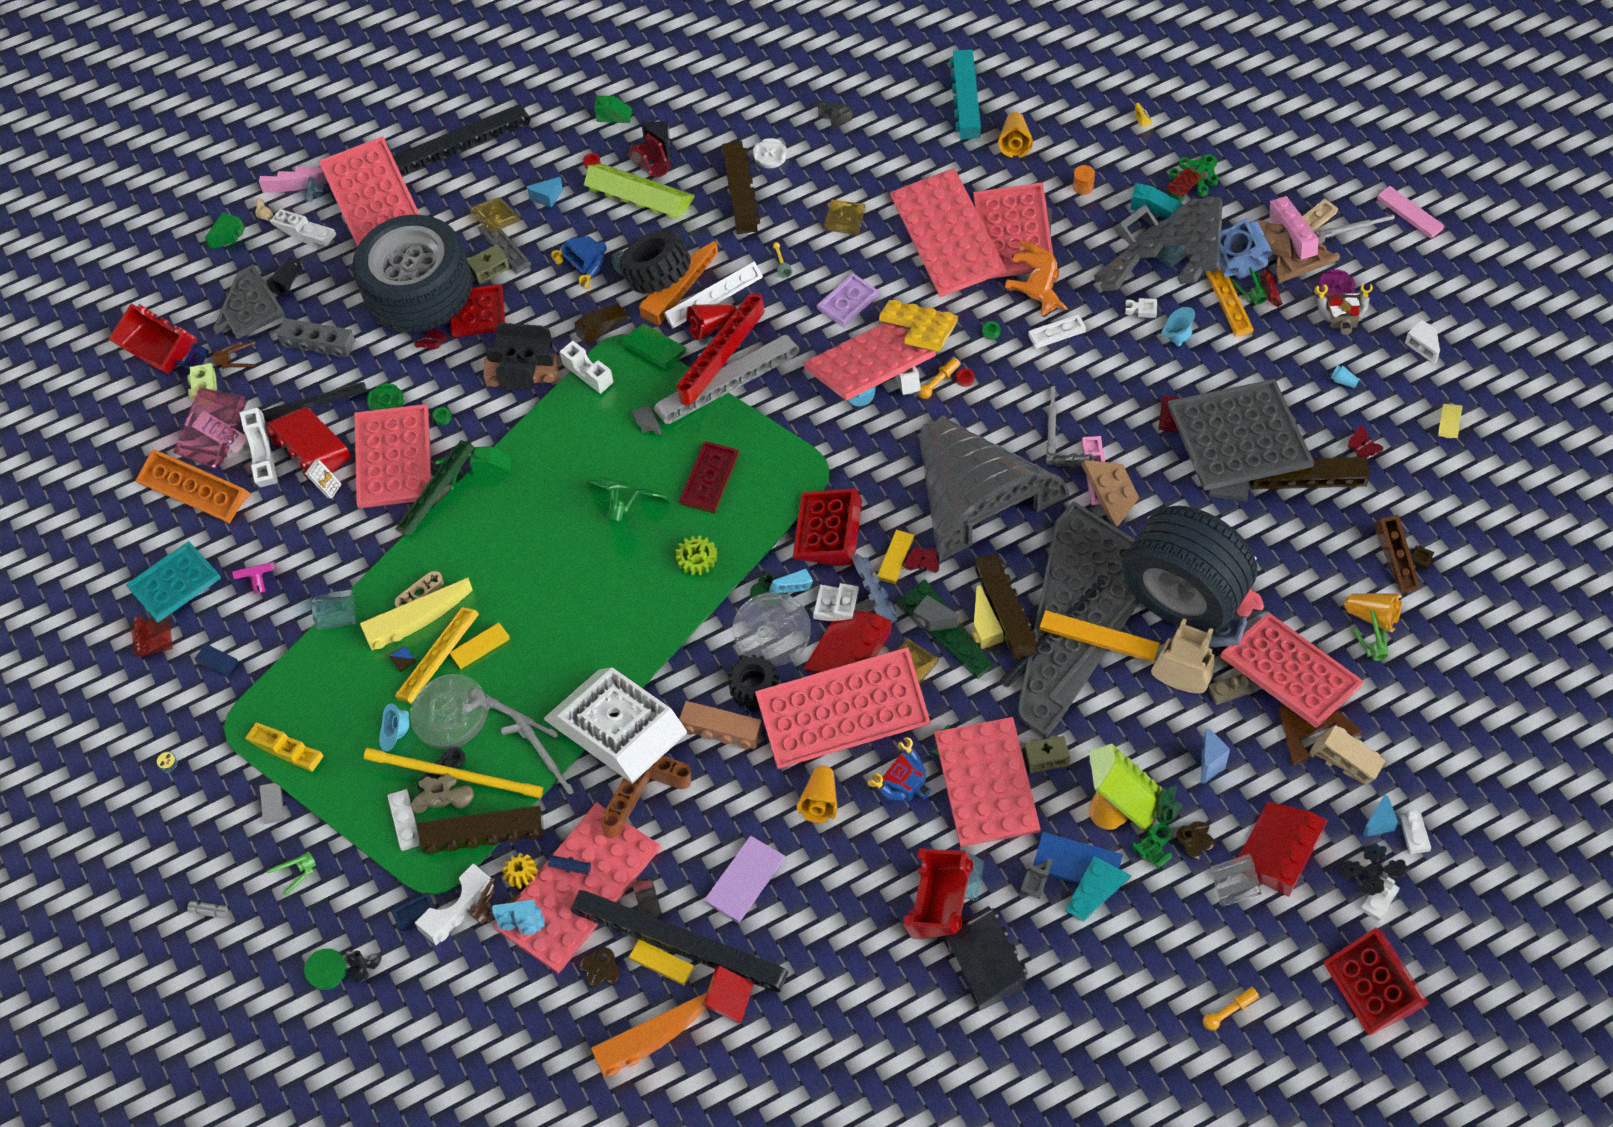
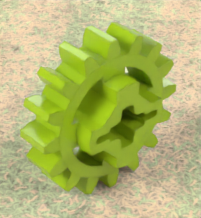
M700 535L698 539L691 536L690 541L685 538V544H678L679 549H676V562L680 569L684 568V573L691 571L692 575L695 572L702 575L703 570L707 573L709 572L708 567L714 568V562L717 561V549L714 547L713 542L709 543V538L702 540Z

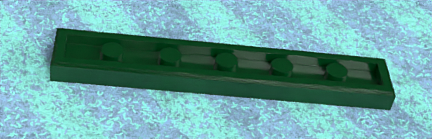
M463 440L459 441L397 525L396 531L410 537L475 447L471 443Z

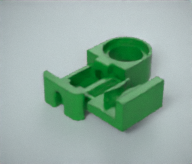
M1163 823L1156 824L1148 831L1147 837L1139 844L1133 843L1132 849L1136 853L1139 852V857L1142 860H1146L1147 857L1157 869L1172 858L1171 852L1166 854L1162 851V846L1170 840V827ZM1160 829L1165 830L1167 836L1159 838L1156 835V831Z

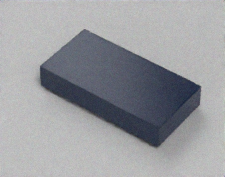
M206 643L194 658L196 662L226 677L229 676L238 664L236 658Z
M425 893L391 910V913L399 930L415 923L429 908L436 909L429 893Z

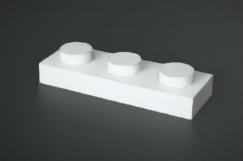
M1079 314L1030 330L1028 336L1035 349L1084 333L1086 332V326Z
M408 790L387 795L401 851L420 846L419 833L411 808Z

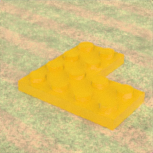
M889 300L880 313L879 321L911 328L905 337L904 344L940 352L956 326L958 316L953 315L951 312L936 311L934 308H922L916 304H905L899 300Z

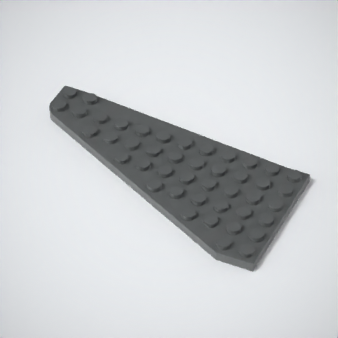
M1075 501L1070 504L1055 522L1033 632L1036 634L1037 640L1046 633L1039 630L1045 610L1065 616L1071 606L1073 608L1080 601L1078 599L1082 595L1085 596V592L1092 589L1094 583H1098V579L1105 581L1106 584L1100 586L1105 587V589L1100 594L1097 589L1096 597L1088 598L1092 602L1088 606L1084 602L1085 609L1083 611H1075L1079 616L1075 618L1073 614L1071 615L1074 619L1121 631L1140 603L1128 588L1122 570L1124 555L1135 539ZM1051 636L1050 638L1053 642L1051 643L1047 640L1046 643L1049 646L1043 652L1038 649L1040 655L1032 664V656L1028 659L1018 710L1021 721L1044 738H1047L1058 725L1108 649L1063 636H1058L1057 638Z

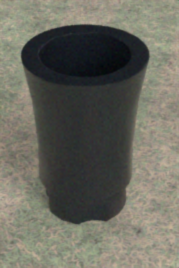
M288 257L276 272L266 280L268 288L279 296H287L293 282L302 268L301 262L296 258Z

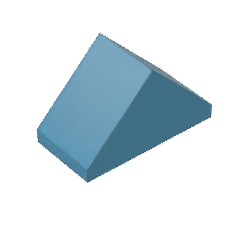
M557 177L527 186L531 201L552 207L562 193L563 187L561 178Z
M1384 794L1363 832L1364 836L1395 831L1398 821L1387 795Z

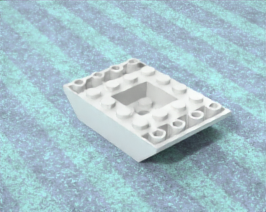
M613 667L599 669L544 717L545 721L631 783H634L687 734L686 729L670 707ZM611 713H619L617 717L609 716Z

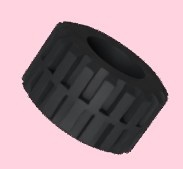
M746 655L743 660L740 658L736 660L737 664L733 663L731 670L728 672L729 690L733 700L738 702L739 706L743 707L746 705V709L751 707L759 709L755 691L778 685L777 671L774 664L771 665L769 659L765 661L763 656L757 658L756 655H752V657L748 658V655ZM752 677H758L763 680L760 685L755 687L743 684L745 680Z

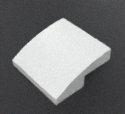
M841 583L839 588L820 585L813 619L826 621L852 619L859 587Z

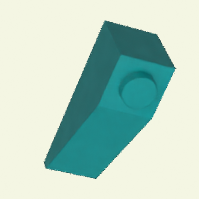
M1136 183L1131 197L1130 210L1136 211L1146 205L1153 215L1168 218L1184 204L1152 186Z

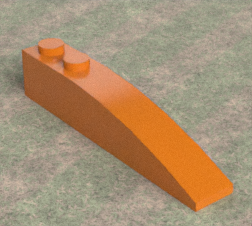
M713 241L690 255L689 269L676 284L674 283L670 285L671 287L662 289L660 292L649 294L640 303L641 318L660 326L666 318L664 312L677 305L717 256V242Z
M707 993L592 1047L591 1050L603 1077L614 1076L619 1073L620 1069L638 1064L641 1059L663 1047L679 1035L707 1008L703 1006Z

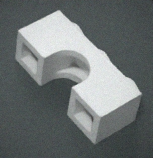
M571 341L560 351L562 364L601 394L613 383L611 370L599 360L593 364L587 357L586 351L574 341Z

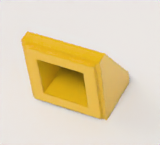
M1136 103L1134 115L1140 126L1152 124L1153 122L1147 111L1139 103Z

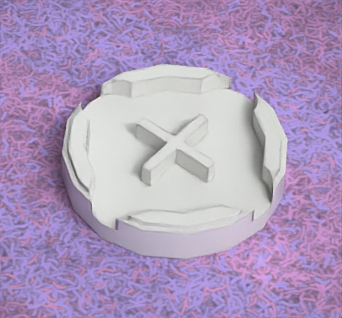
M764 139L753 148V159L756 164L763 168L778 167L787 158L786 146L777 139Z

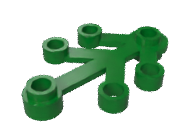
M1209 154L1202 156L1198 160H1189L1183 157L1179 160V167L1181 169H1187L1188 167L1198 168L1185 171L1171 168L1169 170V178L1177 180L1178 178H1183L1184 172L1186 177H1189L1188 173H1190L1194 182L1197 181L1196 177L1199 178L1197 182L1198 195L1201 197L1207 196L1209 188L1205 185L1203 173L1207 171L1209 185L1215 186L1218 184L1219 177L1214 171V168L1217 166V158ZM1189 177L1187 181L1189 183V186L1191 187L1192 183ZM1175 188L1172 191L1188 190L1189 188ZM1171 192V197L1182 203L1185 199V192Z

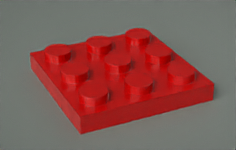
M502 284L472 288L465 306L451 319L453 338L497 332V325L499 323H506Z

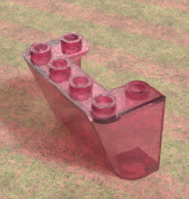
M199 387L173 453L216 469L218 463H223L230 448L227 443L228 440L232 441L236 431L233 430L234 425L238 426L241 419L240 412L244 410L247 403L244 400L245 396Z

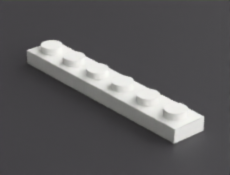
M754 261L664 312V315L673 329L687 321L686 309L688 306L717 304L761 279L763 276Z

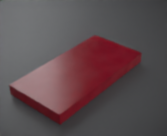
M704 441L680 497L679 505L715 514L740 454L739 450Z

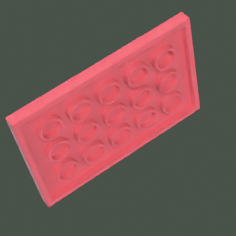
M383 136L319 160L320 167L357 247L362 239L379 224L398 216L420 215Z
M1043 182L973 192L975 209L1006 267L1005 273L992 278L1028 274L1035 270L1026 262H1012L1014 254L1028 253L1026 251H1019L1021 240L1034 243L1039 248L1053 253Z
M884 322L803 363L804 369L847 401L936 356V352L904 344L909 330L900 325Z
M428 404L355 413L358 509L415 502L425 489V485L432 479Z
M1267 613L1243 634L1240 645L1228 646L1220 656L1315 728L1359 690L1364 683L1355 674L1270 613Z
M1013 717L934 732L960 847L1040 832L1038 816Z

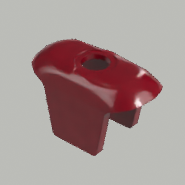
M649 133L645 135V143L636 146L632 145L627 153V156L638 167L653 177H662L670 169V163L665 156L661 142ZM648 160H653L654 164L650 166Z

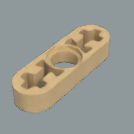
M431 571L395 599L396 608L402 606V602L409 603L412 602V599L414 601L441 589L444 585L441 573ZM431 580H438V582H431ZM418 589L425 590L421 596L414 595L415 591Z

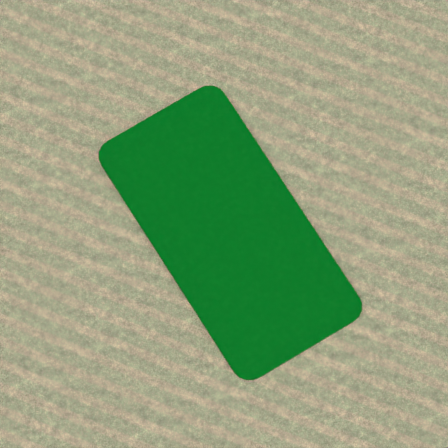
M626 334L606 338L587 354V357L593 364L599 360L611 370L613 383L600 394L570 371L493 447L512 457L511 473L474 475L471 469L454 486L453 490H449L427 512L410 537L404 535L235 702L227 714L224 725L227 743L236 754L272 782L279 785L282 790L405 886L420 894L439 895L452 891L461 884L459 877L472 864L478 867L499 844L494 846L481 845L473 849L460 848L452 852L447 850L439 851L436 854H423L420 846L401 851L387 795L407 789L412 804L414 798L420 794L417 787L418 781L426 772L364 759L366 748L384 751L380 747L379 738L385 707L392 703L399 710L407 711L409 713V729L402 738L397 739L390 751L384 752L435 764L448 749L459 747L464 751L466 757L464 765L460 768L461 770L523 784L528 783L543 787V797L558 781L556 775L550 771L529 739L522 738L519 732L502 734V727L516 724L512 717L496 709L490 708V710H487L482 706L466 715L462 708L476 700L471 697L472 692L477 689L498 700V702L533 719L535 723L557 732L558 736L554 738L531 726L536 737L557 765L558 771L563 775L584 753L585 749L545 721L544 717L599 669L613 667L643 689L797 522L802 492L824 491L829 483L830 469L826 458L815 447L729 392L670 424L664 423L654 411V407L659 401L677 392L676 386L690 367L676 359L663 369L622 345V339L627 336ZM649 405L662 434L657 435L655 431L643 433L641 426L637 425L632 411ZM704 441L738 449L740 452L715 514L679 505L680 497ZM600 477H604L629 485L630 488L619 487L618 500L623 501L624 506H626L637 489L657 491L669 499V504L661 497L645 494L637 495L629 506L628 512L624 511L622 521L607 518L610 505V491L593 484L587 485V480H599ZM700 535L702 540L709 538V543L713 542L714 547L717 549V561L714 562V568L708 567L709 572L707 573L703 570L702 575H699L698 572L692 575L691 571L684 573V568L680 569L676 562V549H679L678 544H685V538L690 541L691 536L698 539ZM431 571L441 573L444 581L442 588L469 578L472 591L444 615L400 641L389 643L381 649L371 650L360 623L395 609V599ZM432 579L431 582L436 583L438 580ZM418 589L414 595L421 596L425 590ZM462 607L476 610L479 615L451 651L497 623H500L509 635L510 640L461 670L449 653L411 704L400 701L395 697L396 693ZM406 646L415 658L416 663L399 672L390 660L389 655ZM611 713L609 716L617 717L619 713ZM255 723H259L282 731L288 737L303 742L306 747L320 751L323 754V758L312 772L259 748L247 741L245 737ZM458 757L452 759L454 762L459 760ZM456 779V783L450 789L457 786H469L473 790V799L468 806L456 808L452 803H449L441 808L428 806L422 813L414 811L413 813L418 829V823L534 807L540 799Z

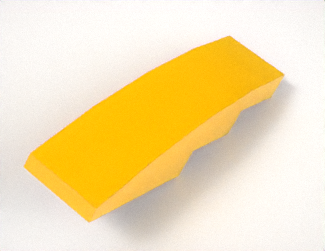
M255 723L245 737L247 741L259 748L312 772L323 758V754L320 751L306 747L303 742L288 737L282 731L259 723Z

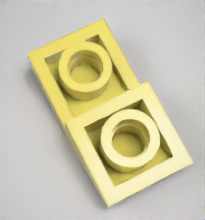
M1443 404L1438 436L1458 438L1462 414L1461 405Z

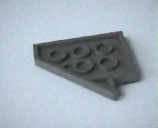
M254 265L237 272L213 327L215 334L230 328L235 337L239 339L285 316L283 309Z

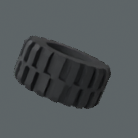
M671 230L653 231L651 234L648 233L644 237L638 238L636 242L628 246V249H625L620 258V269L635 292L653 294L654 292H660L662 289L671 287L670 285L676 284L680 278H683L685 272L689 269L691 258L677 233Z

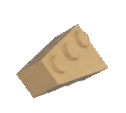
M1336 725L1318 736L1309 752L1310 757L1314 758L1316 755L1326 760V765L1331 767L1334 764L1344 769V774L1365 785L1376 779L1386 761L1380 757L1379 753L1370 750L1362 741L1353 738L1345 729Z

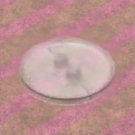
M764 593L751 598L739 609L733 623V635L739 651L744 656L748 655V658L752 657V655H756L757 658L763 656L765 661L769 659L771 665L778 666L794 660L804 651L810 639L811 624L807 611L793 597L782 593Z
M460 674L438 677L426 684L414 699L410 712L412 728L419 739L430 747L437 749L459 747L474 738L483 727L488 714L487 697L480 685L470 677Z

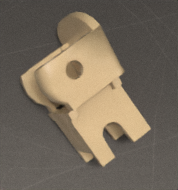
M1183 619L1175 636L1172 639H1167L1151 672L1159 681L1173 688L1190 693H1203L1212 679L1215 668V655L1212 654V649L1208 648L1213 629L1209 628L1208 633L1187 626V620Z

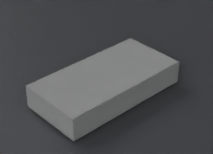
M280 782L261 785L260 795L263 823L269 824L284 821Z

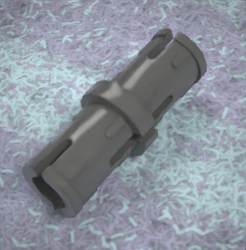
M1071 453L1070 455L1055 456L1054 463L1056 467L1070 466L1071 468H1077L1082 466L1081 463L1083 461H1094L1092 454L1078 455L1077 453Z

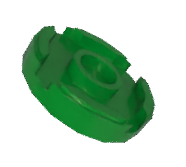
M380 384L376 386V389L369 392L367 403L371 411L398 408L404 404V395L401 389L394 384Z
M321 949L309 956L305 963L304 974L306 980L314 988L329 990L335 988L344 979L347 966L345 959L338 951Z

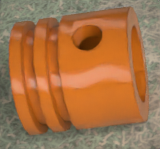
M1081 165L1075 169L1073 189L1076 193L1086 195L1093 191L1095 171L1092 167Z

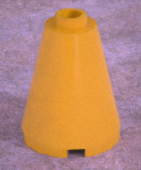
M1012 112L1007 116L999 136V150L1008 157H1023L1032 149L1033 139L1023 115L1019 112Z
M1397 593L1351 594L1350 597H1346L1344 608H1347V613L1372 625L1370 610L1373 609L1378 627L1387 632H1393L1395 628L1392 625L1393 623H1398L1401 613L1402 601H1398V598H1401L1402 595Z
M823 765L814 769L797 803V812L799 815L801 812L807 821L826 823L827 819H835L838 809L834 772L828 766Z
M1096 791L1089 804V815L1094 824L1106 830H1113L1125 824L1128 817Z

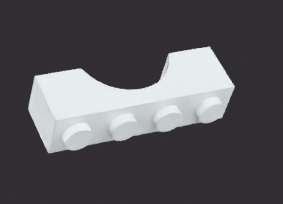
M258 408L240 412L243 430L251 450V467L255 483L259 487L278 483L263 413Z
M472 864L459 877L462 892L458 901L447 909L436 910L429 908L415 922L418 930L435 945L444 941L448 937L449 932L462 923L464 916L469 911H473L474 906L477 904L491 878L475 864ZM493 884L486 896H488L491 893L494 887Z

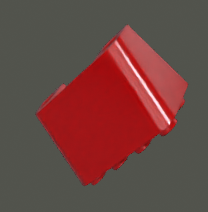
M131 303L108 340L164 373L169 374L198 344L196 342L197 337L176 325L172 328L169 326V321L162 317L158 320L156 318L157 315L140 304L135 306Z
M303 407L266 423L267 427L265 429L271 436L270 440L273 445L281 448L286 447L289 455L293 459L297 458L299 460L298 463L304 469L302 473L308 480L310 479L305 473L315 460H320L332 473L352 459L344 443L308 407Z

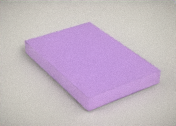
M852 273L817 305V309L844 328L879 296V291Z

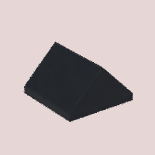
M668 121L643 122L641 126L644 143L645 135L647 133L661 142L665 156L669 163H671V139Z

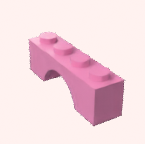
M1285 196L1270 201V219L1273 223L1286 227L1292 240L1293 250L1302 260L1318 255L1319 238L1288 197Z

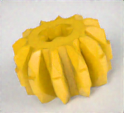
M519 853L517 858L511 855L512 860L505 861L506 867L502 868V872L505 874V881L509 882L511 887L517 886L519 889L522 888L523 884L529 886V881H534V875L538 873L537 868H535L537 865L535 860H531L528 854L523 856V854Z

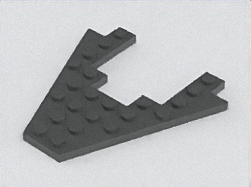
M1221 197L1194 198L1189 200L1167 219L1158 223V226L1140 240L1131 243L1126 251L1094 275L1096 282H1102L1100 285L1102 291L1118 290L1141 258L1156 257L1164 246L1186 244L1184 247L1186 254L1194 253L1178 276L1180 284L1196 283L1203 272L1219 270L1223 206Z

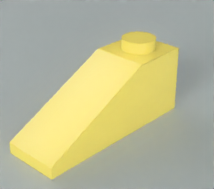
M979 585L976 589L974 632H972V638L976 644H979L981 649L1003 642V630Z

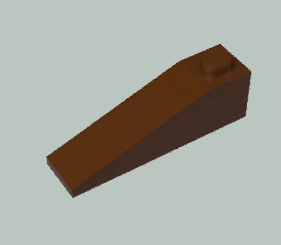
M1399 515L1379 519L1374 523L1375 530L1401 594L1421 589Z

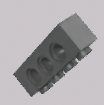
M284 318L277 333L281 346L298 348L303 351H314L320 354L326 353L337 357H348L355 342L352 330L288 318Z

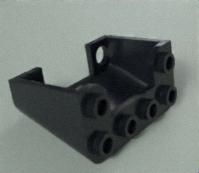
M990 906L962 921V927L956 934L942 936V940L951 957L955 955L970 984V994L979 1011L1025 991L1027 982L1025 975L1028 974L1025 964L1023 962L1020 963L1017 958L1018 952L1014 944L1010 945L1007 939L1009 936L1004 926L1001 927L998 922L999 916L995 908L991 909Z

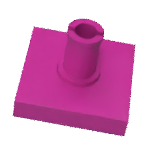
M275 561L233 571V578L238 579L248 576L251 579L254 594L265 592L262 574L263 572L275 570Z

